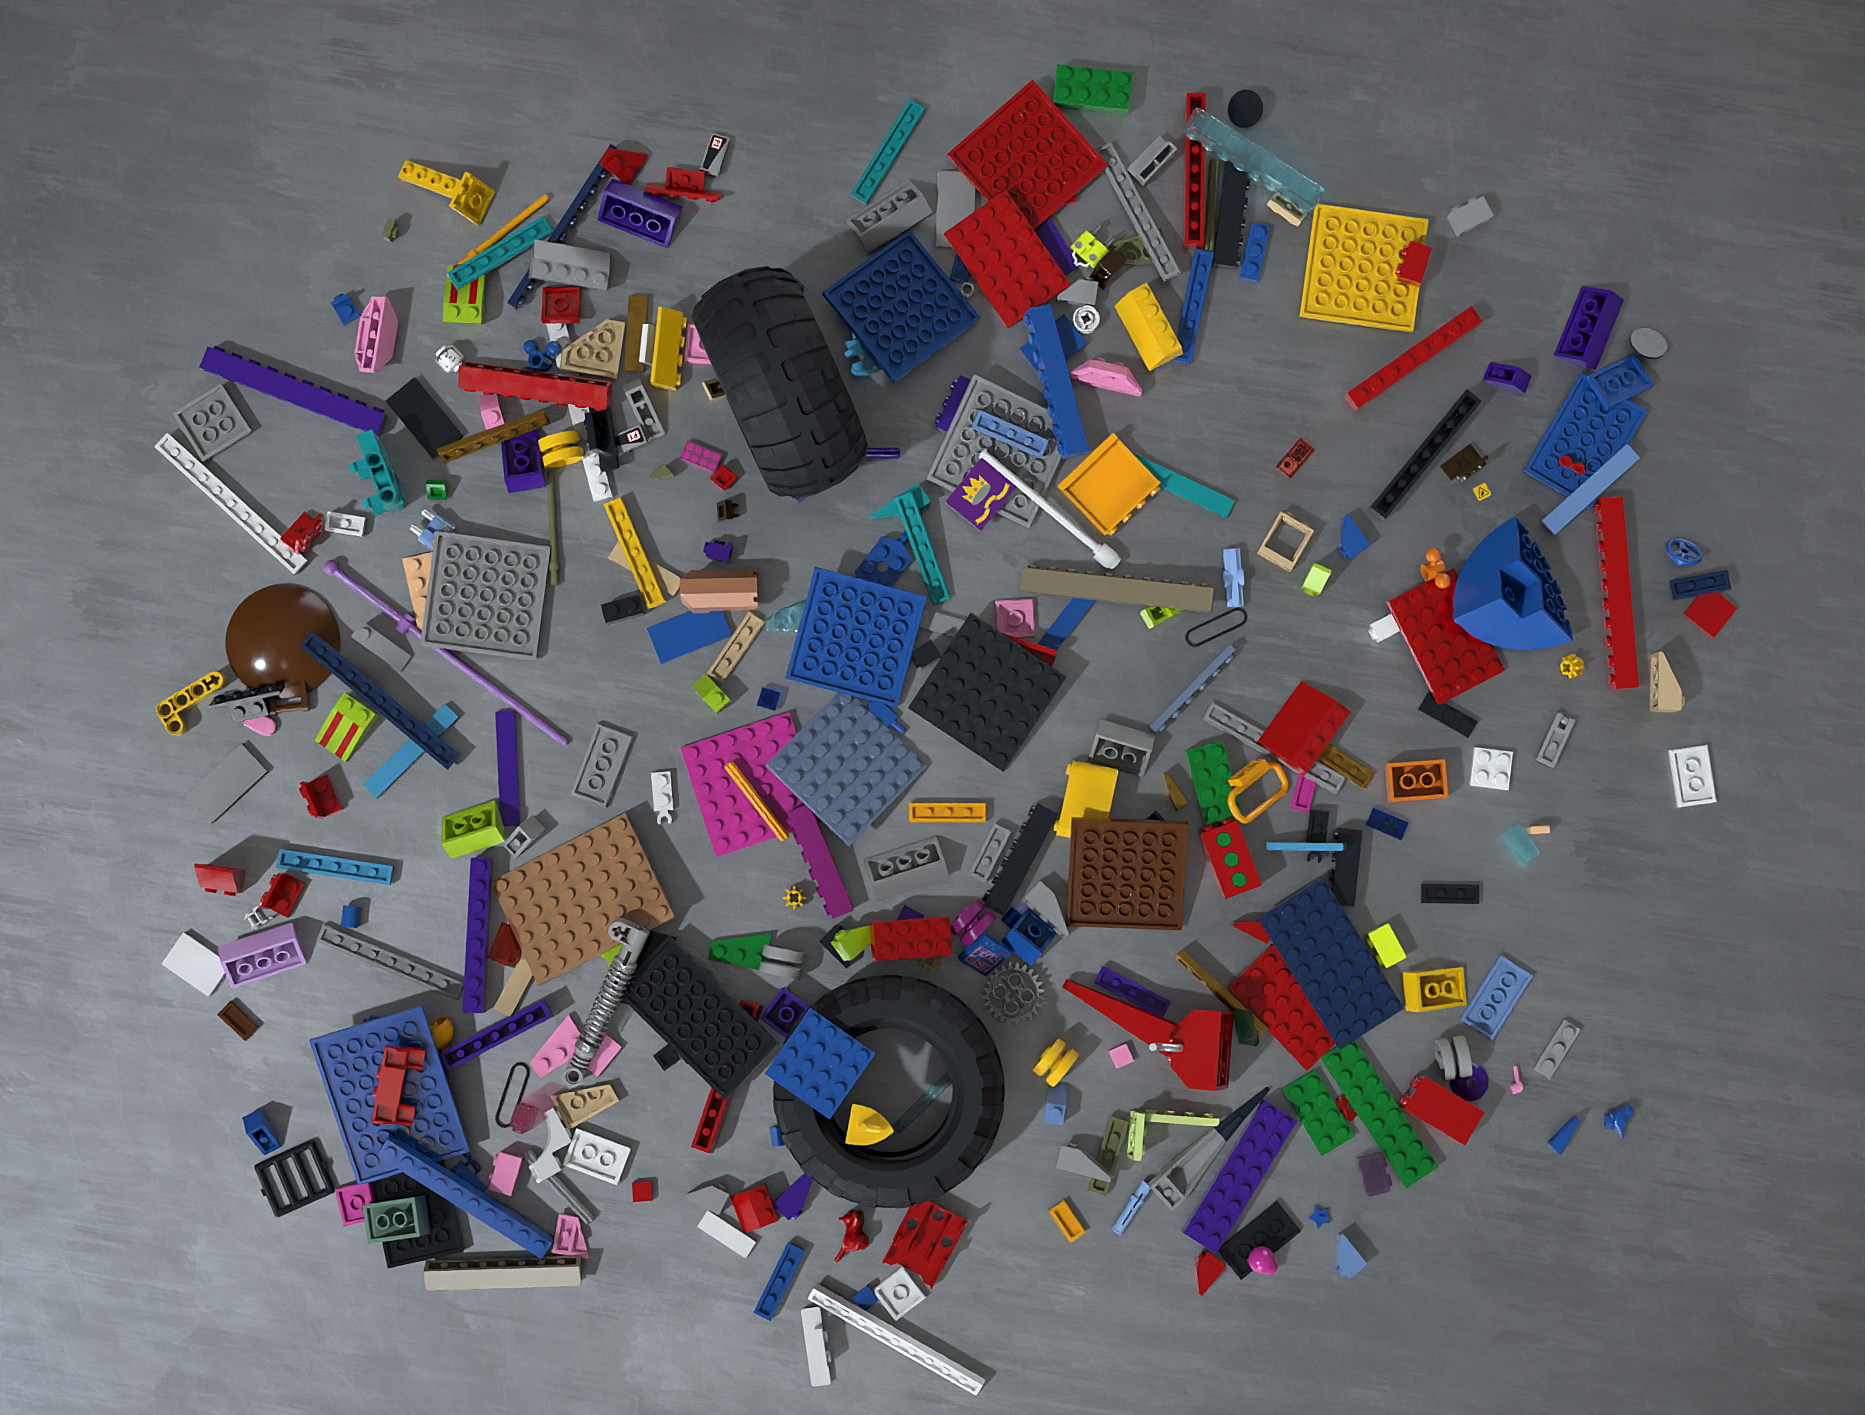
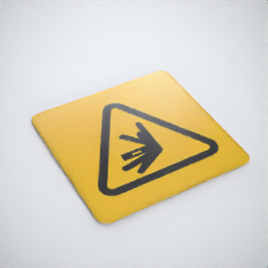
M1486 483L1473 488L1478 501L1491 496Z

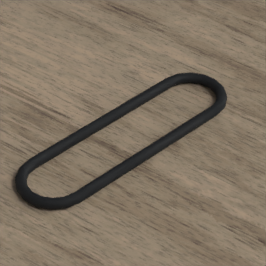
M1234 608L1191 628L1185 634V640L1191 647L1200 646L1244 625L1247 621V614L1241 608ZM1234 611H1241L1244 614L1242 623L1198 644H1192L1188 640L1190 632Z
M516 1063L510 1070L495 1116L497 1125L502 1128L510 1127L514 1122L529 1077V1068L524 1063ZM517 1066H523L527 1071L511 1122L507 1125H502L498 1121V1116L513 1070Z

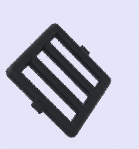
M313 1140L302 1143L254 1166L263 1188L261 1189L263 1197L266 1196L272 1212L277 1218L335 1192V1188L326 1170L328 1168L326 1161L323 1162ZM308 1149L326 1187L316 1193L299 1156V1153ZM292 1157L308 1195L300 1200H297L281 1161ZM272 1165L276 1169L290 1202L289 1205L279 1208L263 1170Z

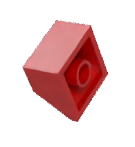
M766 1183L730 1196L743 1233L762 1228L780 1219Z

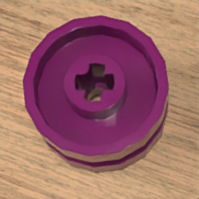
M978 899L970 907L967 906L950 926V930L954 935H959L964 929L967 930L960 940L966 947H969L996 919L990 911L986 912L981 918L978 917L984 909V905Z

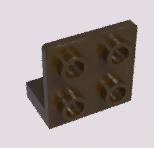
M1469 444L1439 466V468L1452 485L1456 482L1460 485L1472 476L1470 474L1471 471L1476 473L1487 465L1485 461L1489 457L1486 455L1481 458L1474 447Z

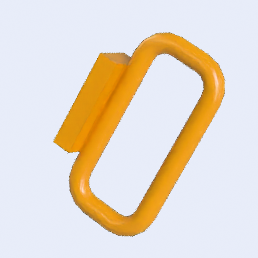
M1266 759L1251 761L1228 779L1230 785L1235 786L1228 795V805L1234 818L1241 824L1253 821L1287 793L1289 780L1282 766L1276 761L1267 762ZM1270 769H1274L1281 780V788L1248 815L1243 816L1236 805V796Z

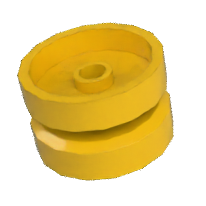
M578 431L555 433L538 440L540 451L546 453L542 457L545 468L561 467L576 463L585 458L583 447L576 446L581 442Z
M1059 1037L1044 1050L1032 1068L1039 1076L1045 1074L1050 1069L1045 1081L1052 1087L1060 1081L1079 1056L1072 1048L1061 1055L1066 1047V1043Z

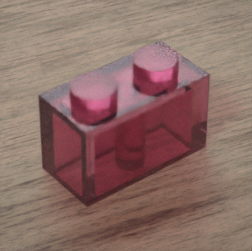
M522 1101L516 1103L509 1126L513 1127L512 1131L523 1134L532 1130L539 1107Z

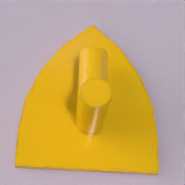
M852 1104L845 1143L870 1145L887 1138L894 1132L889 1122L880 1113L869 1107Z

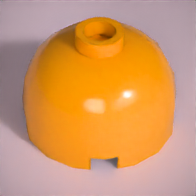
M447 1016L434 1019L435 1023L429 1025L438 1052H442L449 1047L448 1044L454 1035L453 1026Z

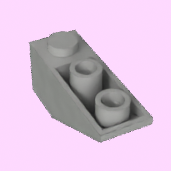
M1039 881L1024 897L1027 900L1025 904L1032 910L1036 908L1041 913L1039 917L1047 924L1051 922L1055 926L1053 930L1061 937L1063 935L1068 937L1069 933L1055 894Z

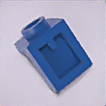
M339 294L333 298L334 301L331 302V305L344 326L360 318L361 315L348 294Z

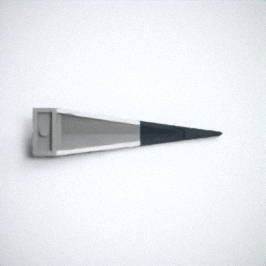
M1268 1087L1256 1094L1220 1122L1218 1126H1215L1160 1169L1161 1172L1148 1183V1186L1171 1211L1188 1197L1228 1139L1269 1092L1270 1089Z

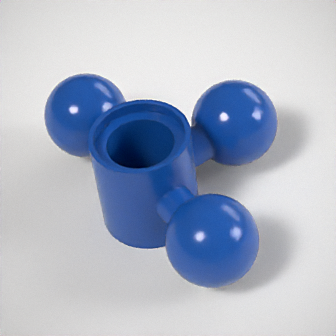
M534 340L526 341L523 345V350L529 355L528 363L530 367L527 366L522 369L549 371L553 365V360L550 356L559 355L561 345L556 341H551L546 346V352L541 353L538 352V344Z

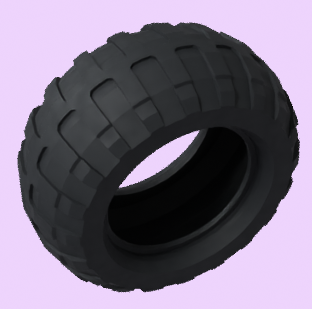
M763 266L745 269L717 282L701 296V300L694 306L692 320L769 491L780 497L791 496L792 498L816 495L841 483L859 468V464L866 457L868 443L838 367L797 281L790 272L783 268Z
M891 974L860 978L843 984L819 998L796 1021L786 1036L783 1046L810 1008L853 1038L878 1029L904 1030L926 1040L938 1051L949 1070L953 1092L949 1112L944 1122L929 1139L908 1150L881 1152L862 1145L845 1143L846 1134L836 1123L833 1116L828 1119L774 1081L773 1108L781 1137L803 1172L834 1196L870 1208L898 1209L912 1207L913 1205L937 1199L955 1188L962 1181H965L991 1149L1004 1112L1005 1081L1001 1059L994 1040L984 1023L971 1008L954 994L929 981L910 976Z

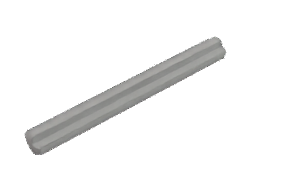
M528 1149L523 1154V1157L530 1165L539 1158L531 1149ZM555 1174L545 1179L585 1224H589L594 1219V1216Z

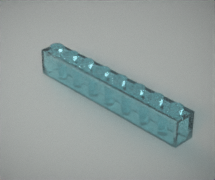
M1200 108L1192 112L1182 130L1188 138L1199 141L1205 149L1213 150L1218 154L1219 158L1230 161L1236 169L1245 171L1250 174L1249 176L1253 180L1266 184L1265 187L1267 189L1280 193L1283 199L1297 204V208L1302 211L1308 212L1314 209L1325 190Z

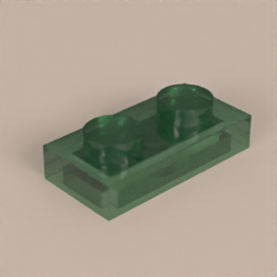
M1235 1008L1232 1016L1239 1044L1256 1047L1260 1041L1253 1012Z

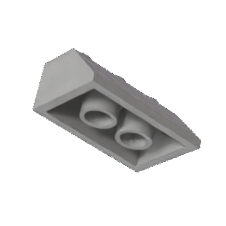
M1100 719L1088 761L1143 777L1152 752L1155 735Z

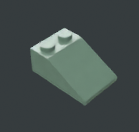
M425 1195L363 1205L368 1244L431 1234Z

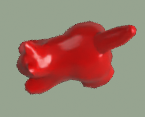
M849 1211L843 1217H839V1220L844 1222L846 1231L843 1237V1246L834 1262H839L846 1251H858L867 1248L869 1238L862 1231L864 1225L863 1211Z

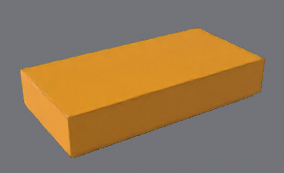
M1062 1200L1048 1210L1070 1243L1086 1233V1230L1065 1200Z

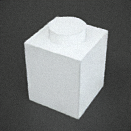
M1392 614L1369 625L1370 630H1368L1373 640L1376 639L1377 643L1400 631Z

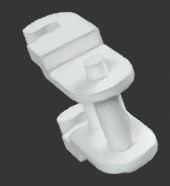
M261 904L253 908V912L247 913L244 918L245 920L248 919L251 923V930L254 928L255 930L258 929L257 926L261 923L265 925L274 918L273 916L266 920L260 918L257 910L261 908ZM255 914L259 922L255 923L251 916Z

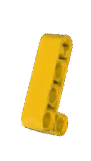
M210 672L160 702L156 707V712L166 730L172 735H183L187 731V723L181 713L222 690L227 685L226 676L219 672ZM215 677L220 678V679L218 680V683H219V684H214V683H213V682H215ZM202 685L204 688V692L202 695L198 696L196 693V689L198 686ZM185 695L187 703L182 706L180 698ZM169 705L171 708V712L168 715H165L163 713V709L165 706ZM178 721L181 726L180 729L177 732H175L173 730V724Z

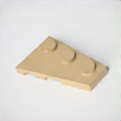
M611 1084L550 1096L569 1130L620 1101Z

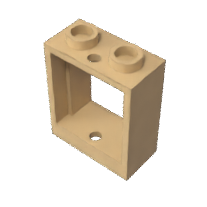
M1285 511L1278 514L1256 554L1290 572L1314 530L1311 529L1312 526L1307 522L1301 521L1300 523L1294 519V515ZM1280 521L1305 534L1291 561L1266 547Z

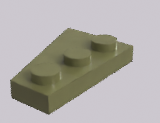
M1159 228V231H1160V233H1161V235H1162V237H1163V239H1164V236H1163V233H1162V229ZM1139 235L1114 242L1108 248L1109 251L1114 248L1116 251L1121 252L1127 260L1125 263L1127 265H1154Z

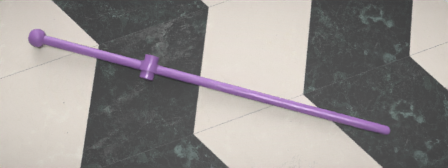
M327 561L323 567L326 574H334L396 620L398 623L396 629L399 632L406 634L407 631H410L421 639L422 630L414 625L413 622L416 619L408 612L404 616L400 615L341 571L336 561ZM432 647L562 745L569 743L567 738L449 650Z

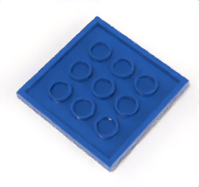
M810 1008L764 1074L830 1119L876 1053Z

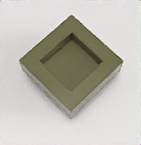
M388 218L381 235L384 240L392 242L393 238L397 237L399 232L397 222Z

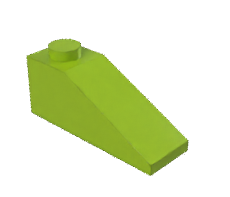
M870 925L848 930L843 929L836 933L835 939L831 944L844 961L853 960L871 944Z

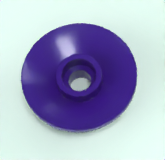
M1472 1063V1076L1461 1078L1456 1070L1455 1079L1450 1080L1452 1092L1465 1101L1480 1099L1486 1093L1489 1084L1485 1070ZM1469 1079L1474 1081L1472 1086L1467 1085Z

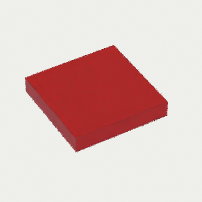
M543 287L542 324L580 323L581 287Z
M1716 592L1697 596L1682 615L1708 636L1714 638L1738 608Z

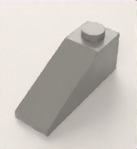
M640 378L623 385L624 392L647 441L650 442L665 435Z
M363 621L351 636L400 672L412 658L410 654Z
M1068 1143V1146L1061 1145L1056 1168L1116 1183L1117 1179L1085 1150L1079 1149L1080 1145Z

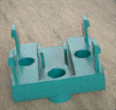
M372 429L356 435L364 459L348 464L352 474L358 472L361 481L371 477L378 493L362 500L364 508H372L374 516L387 511L392 514L401 511L406 505V500L383 439L381 437L378 438Z

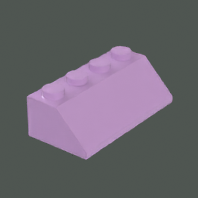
M293 923L218 947L220 963L232 988L306 964Z

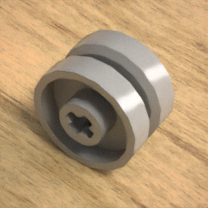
M764 945L762 954L765 957L772 958L773 962L761 961L759 972L800 980L802 970L799 967L791 966V962L803 963L804 952L779 945Z
M1463 1034L1453 1036L1451 1044L1447 1038L1436 1039V1057L1443 1080L1455 1079L1456 1070L1461 1078L1472 1076L1471 1057L1465 1036Z

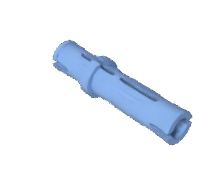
M1141 1181L1134 1195L1131 1194V1199L1120 1217L1111 1228L1120 1236H1122V1233L1140 1205L1143 1206V1200L1151 1189L1147 1182Z

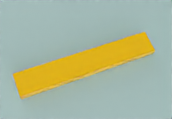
M622 497L605 503L606 512L648 610L666 603Z

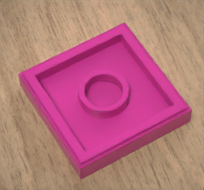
M372 1182L359 1186L356 1183L335 1189L343 1226L365 1222L363 1205L377 1203Z

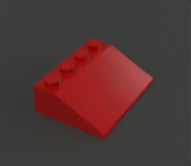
M1301 681L1257 742L1304 776L1351 711L1338 701Z

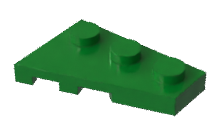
M772 933L711 941L708 960L759 970L760 962L767 961V957L762 953L764 945H770Z

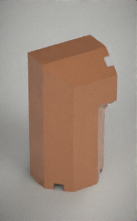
M757 569L691 570L680 578L681 601L692 613L758 610Z

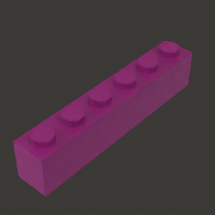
M805 804L789 810V816L786 817L787 822L796 831V834H793L797 845L801 844L804 850L801 852L804 862H809L811 869L808 871L812 880L816 879L818 883L816 890L819 897H824L826 904L823 907L827 916L831 915L832 919L853 911V904L814 813Z

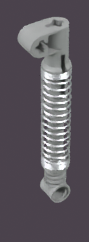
M624 918L613 920L608 929L609 936L623 945L619 954L612 960L611 969L608 970L609 975L605 976L604 986L600 987L599 997L595 998L594 1008L590 1009L589 1019L585 1020L584 1030L580 1031L581 1035L578 1036L574 1045L575 1053H573V1057L564 1073V1081L569 1086H577L582 1082L592 1058L598 1054L600 1049L597 1045H602L598 1039H604V1036L601 1034H607V1032L603 1028L608 1029L609 1025L606 1023H612L608 1017H614V1014L609 1011L617 1012L616 1006H620L618 1001H622L621 995H625L623 990L627 989L626 984H630L628 979H631V974L635 973L637 959L650 933L646 928ZM618 926L622 927L620 933L617 932ZM628 927L630 928V931L627 937L625 938L623 937V934L625 932V929ZM630 951L632 953L629 960L627 961L625 960L628 952ZM576 1071L579 1074V1077L573 1078L570 1075V1072Z

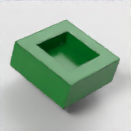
M427 480V499L447 500L446 480Z

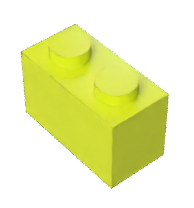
M1385 923L1366 933L1368 938L1365 941L1369 948L1374 949L1377 955L1374 957L1379 966L1388 968L1407 958L1389 923Z

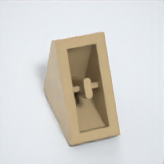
M718 378L702 383L712 404L726 398Z

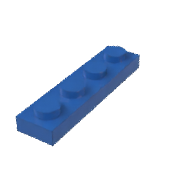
M790 1242L787 1243L753 1313L771 1321L803 1257L804 1249Z

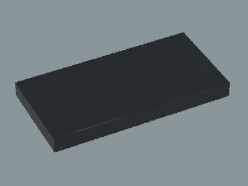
M415 377L385 400L433 460L439 457L437 448L456 442L463 437L461 432Z
M1275 1201L1224 1242L1218 1252L1240 1280H1242L1253 1271L1249 1265L1248 1257L1254 1248L1264 1246L1269 1248L1274 1254L1301 1231L1280 1204Z

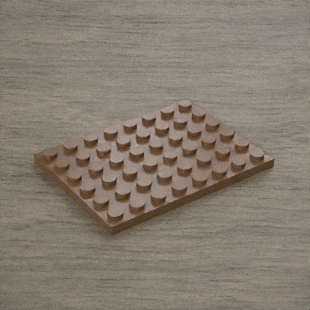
M627 813L491 881L493 890L538 986L621 945L622 943L613 940L608 933L609 926L616 918H624L649 931L676 917ZM621 926L617 927V932L619 933L621 932ZM627 927L625 929L623 937H627L630 928Z

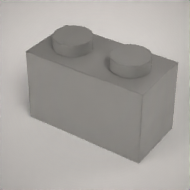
M1475 196L1467 201V205L1463 207L1457 205L1452 208L1447 219L1455 234L1459 237L1490 221L1494 215L1484 196L1480 198Z

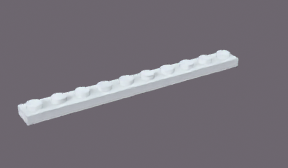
M566 323L546 324L550 341H556L561 345L560 354L555 356L559 374L580 377V373L560 369L562 350L572 344ZM568 404L574 430L578 431L581 442L578 445L583 447L585 455L583 464L593 501L598 502L613 498L607 474L600 470L598 453L590 451L587 446L588 436L584 426V413L590 412L589 407L577 408L575 405Z
M166 433L154 446L294 575L308 562L300 553L297 555L280 542L282 536L169 433Z
M816 1283L808 1297V1300L972 1394L977 1395L982 1388L985 1379L864 1311L859 1306L850 1303L826 1287Z

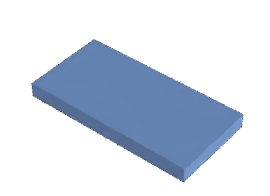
M1499 955L1459 1020L1493 1041L1534 975L1504 956Z

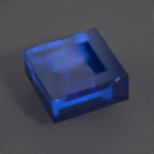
M762 687L757 706L776 711L781 693Z

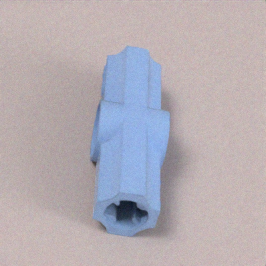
M1240 549L1223 550L1224 587H1226L1227 607L1244 606L1242 587L1244 586L1243 569H1241Z

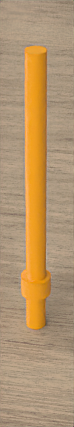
M546 194L541 196L475 250L471 249L466 253L467 256L456 265H461L490 248L550 199Z

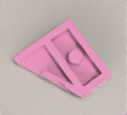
M559 1213L551 1250L552 1253L569 1256L581 1255V1258H589L578 1216Z

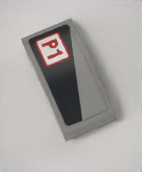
M715 133L711 134L700 171H705L707 174L718 177L730 138Z
M640 425L615 435L618 456L647 444Z

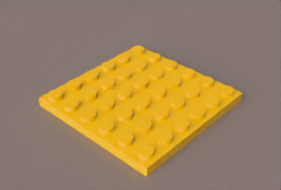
M1315 204L1299 317L1412 333L1414 330L1419 287L1397 281L1398 275L1395 274L1398 263L1402 264L1404 257L1401 256L1404 245L1407 246L1410 241L1425 245L1428 219Z

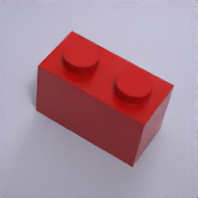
M1410 241L1407 246L1404 245L1401 256L1404 257L1402 264L1398 263L1395 274L1398 275L1397 281L1419 287L1432 247Z

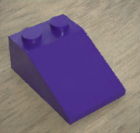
M538 429L501 442L504 481L508 493L546 487L543 456L538 443L540 439Z

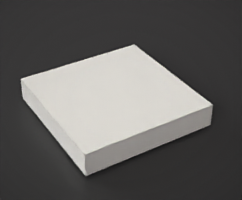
M903 1266L872 1289L895 1321L926 1298V1295Z

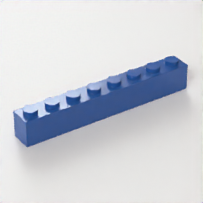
M1051 304L1029 308L1024 313L1023 320L1025 326H1028L1029 343L1033 345V359L1038 364V377L1043 383V396L1048 402L1049 407L1047 411L1053 421V434L1057 436L1058 453L1062 455V459L1084 455L1089 451Z

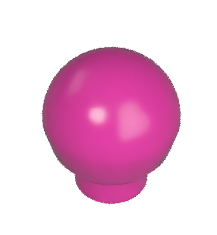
M1259 1246L1250 1252L1248 1262L1253 1271L1261 1274L1266 1273L1267 1275H1273L1277 1271L1278 1264L1275 1262V1256L1269 1248Z

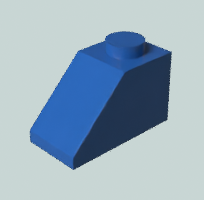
M1348 514L1342 518L1338 545L1342 556L1345 559L1348 557L1351 560L1371 544Z
M260 1109L242 1117L246 1134L264 1156L281 1147L269 1120Z

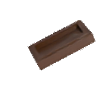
M232 1000L217 1014L244 1041L259 1028Z

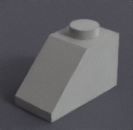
M1084 277L1083 280L1079 279L1058 295L1057 302L1095 307L1098 282L1088 277Z
M532 815L516 828L504 842L503 846L516 859L546 829Z
M718 1183L717 1186L712 1184L689 1192L685 1195V1199L720 1215L730 1192L727 1191L728 1188Z

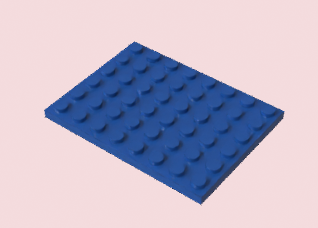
M423 1005L309 1040L358 1186L402 1173L401 1170L377 1156L379 1149L389 1134L394 1135L435 1162L470 1152V1147ZM386 1044L404 1048L409 1046L426 1049L422 1070L406 1069L401 1103L416 1106L412 1126L372 1123L376 1100L373 1097L374 1086H378L379 1083L376 1073L378 1067L382 1066Z

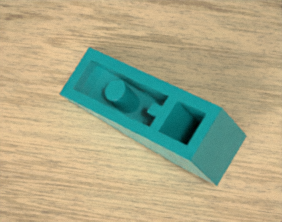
M916 483L903 493L912 490L919 512L922 514L930 508L928 505L931 504V501L920 485ZM894 499L870 515L872 520L901 517Z

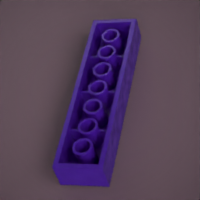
M1262 1099L1186 1222L1182 1232L1217 1254L1297 1123V1120Z

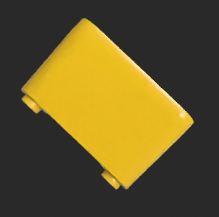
M1075 760L1067 764L1065 774L1069 775L1064 802L1059 820L1055 819L1053 828L1057 836L1070 838L1071 817H1109L1119 769Z

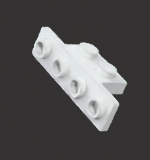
M819 1306L801 1309L811 1385L813 1387L829 1385L831 1379L828 1362H831L830 1350H826L825 1343L828 1342L827 1331L823 1330L821 1309Z

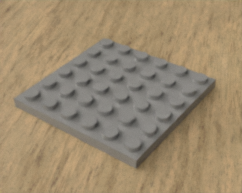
M974 374L925 479L953 492L980 460V452L987 449L991 456L1043 498L1062 457L1057 450L1058 440L1057 436L1053 434L1052 418L1049 417L1047 409ZM977 411L986 412L1049 440L1042 458L1033 456L972 429L971 426ZM1016 487L996 513L1029 528L1039 505Z
M435 531L420 646L536 661L550 547Z

